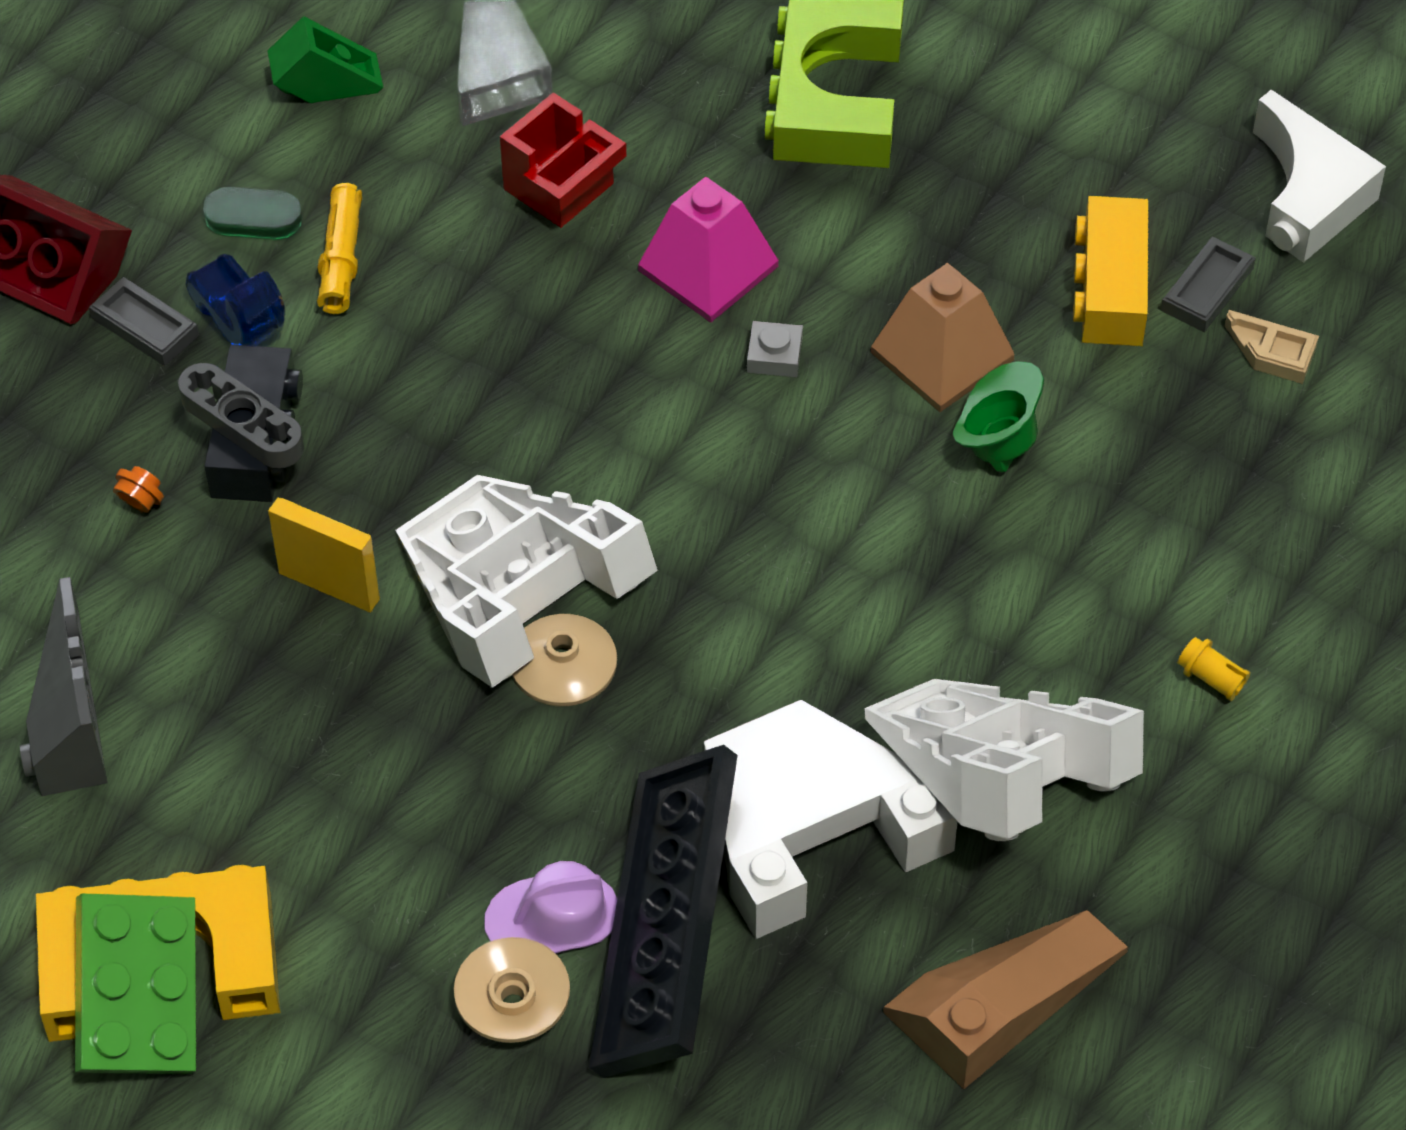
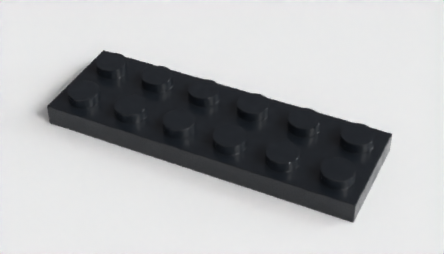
M724 744L639 773L589 1068L603 1078L693 1054L738 755Z

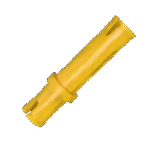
M350 183L337 184L331 190L325 250L318 259V272L321 275V284L317 304L319 307L323 306V311L330 314H340L348 310L350 306L351 282L356 277L358 271V260L354 254L363 196L362 191H356L357 186Z

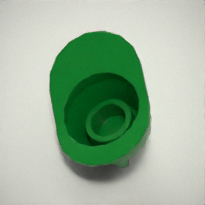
M1016 361L1001 365L988 372L976 383L968 396L960 419L953 430L955 442L963 447L971 448L979 459L986 463H991L996 471L1006 472L1014 458L1027 452L1037 439L1038 428L1035 409L1044 385V377L1040 368L1030 362Z

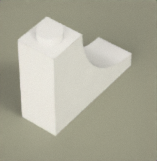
M1270 90L1259 99L1253 133L1263 140L1275 153L1287 179L1286 188L1271 203L1265 236L1273 241L1278 248L1289 252L1304 263L1379 199L1386 166L1273 90Z

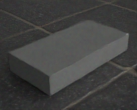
M1212 236L1163 298L1161 311L1205 332L1252 272L1256 257Z
M125 277L120 279L89 306L90 315L93 320L163 366H166L199 336L198 326L195 322Z

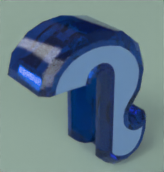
M220 254L211 263L197 271L187 273L185 285L191 299L201 313L213 318L220 332L232 345L256 346L283 330L286 316L285 305L275 281L267 271H262L250 278L231 255Z

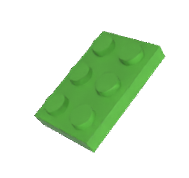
M80 894L76 897L75 1073L191 1074L195 1072V897Z

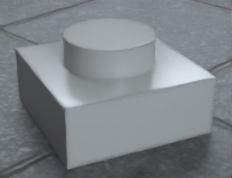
M753 321L747 357V373L797 377L803 340V325Z

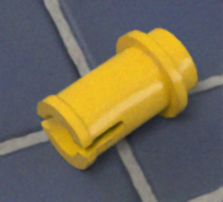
M1194 637L1185 647L1177 661V664L1184 668L1183 674L1187 677L1195 675L1226 696V699L1229 701L1234 700L1235 696L1240 693L1247 683L1251 673L1214 650L1211 640L1205 639L1201 641Z

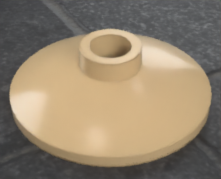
M554 614L540 618L524 628L534 659L515 671L512 677L519 689L531 699L551 706L578 705L598 696L612 681L617 667L616 647L609 633L595 621L574 614ZM560 648L570 649V650H568V651H566V652H558V651H556L557 649H560Z
M520 937L501 938L478 947L464 960L457 972L454 983L455 1003L463 1021L479 1035L490 1040L506 1043L527 1041L547 1032L564 1014L570 996L569 976L561 959L547 946L537 941ZM512 994L523 998V1000L516 1003L503 1002L507 996Z

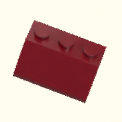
M0 175V291L65 322L76 324L89 309V306L100 297L117 277L132 230L12 175Z

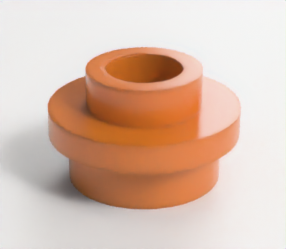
M134 466L131 471L121 468L117 472L115 478L118 482L113 488V492L121 500L145 513L149 512L153 504L160 505L164 495L158 489L161 482L157 477L138 466Z

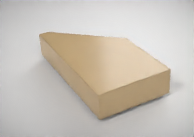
M1232 310L1228 311L1225 328L1254 370L1303 384L1317 348L1318 335Z

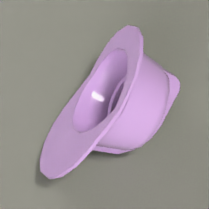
M558 861L545 866L535 877L520 880L504 887L491 900L485 912V932L490 941L508 937L531 939L547 946L555 954L572 949L585 948L602 942L612 933L618 898L612 887L586 866L574 861Z

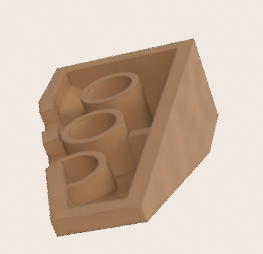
M1086 910L923 974L885 1005L883 1013L959 1086L965 1089L1125 955L1128 946Z

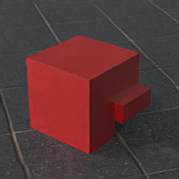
M554 92L500 136L504 190L560 228L614 184L613 168L627 157L626 143L590 119L583 124L582 111Z

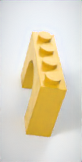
M235 865L224 871L200 874L178 872L167 878L143 881L121 879L110 885L86 888L63 886L55 889L53 892L36 894L40 1016L49 1042L75 1039L76 897L82 893L195 897V934L206 941L213 950L216 994L222 1019L229 1020L280 1013L272 901L265 866Z

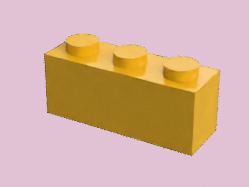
M1088 196L1086 216L1077 215L1075 245L1084 246V254L1076 253L1074 283L1083 284V292L1075 291L1073 322H1082V343L1143 346L1148 314V199Z

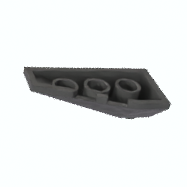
M70 577L59 579L26 720L29 743L20 745L25 776H36L42 796L108 783L79 609Z

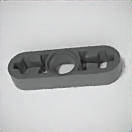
M198 363L189 366L181 373L178 386L184 408L266 466L272 468L289 467L302 457L304 444L301 427L288 414L216 365ZM212 386L213 394L208 392L206 389ZM200 388L197 392H194V389ZM238 408H248L255 412L254 416L246 422L236 423L227 419L228 414ZM269 436L276 440L272 445H270ZM288 438V442L284 444L282 441Z

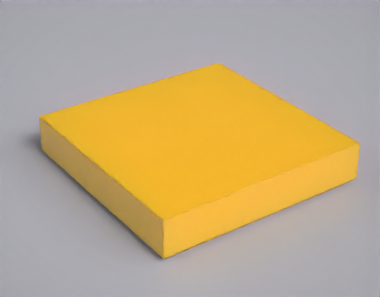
M278 497L268 510L279 574L371 613L380 600L371 535Z

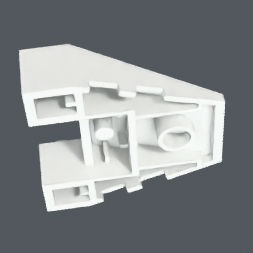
M476 475L399 527L396 533L461 667L493 688L534 659L523 627L524 622L584 580L589 581L618 599L658 571L641 520L610 502L595 500L592 506L574 503L571 495L555 491L551 495L552 498L533 494L529 485Z
M932 679L865 708V719L961 826L985 832V836L988 839L995 841L1016 839L1019 833L1041 823L1042 787L1064 776L1087 782V786L1093 790L1112 791L1118 789L1121 783L1143 773L1144 711L1101 699L1080 697L1077 704L1069 706L1049 703V693L1030 691L1028 693V700L1000 697V687Z
M803 700L794 702L704 741V750L724 744L738 755L723 853L730 897L755 939L806 917L807 881L792 858L799 853L872 821L905 873L949 854L955 849L957 820L896 753Z

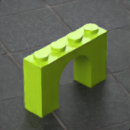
M789 0L788 6H779L777 34L785 35L784 41L775 40L773 69H780L781 71L780 76L771 75L769 104H776V111L767 110L765 121V140H774L773 160L889 168L894 99L833 94L817 87L808 79L807 75L822 64L841 59L899 63L904 0Z

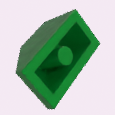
M305 16L267 50L273 85L277 86L282 92L293 94L309 103L375 94L384 88L377 53Z

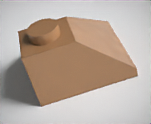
M946 263L910 288L871 346V353L939 412H942L973 390L976 383L988 372L1014 361L1015 355L984 293L949 263Z

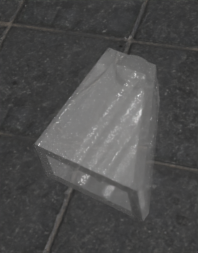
M470 0L464 2L457 83L460 121L463 126L542 102L552 94L551 64L515 0Z

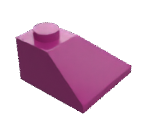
M704 177L671 204L638 264V271L711 323L778 268L779 260L743 202L709 178Z

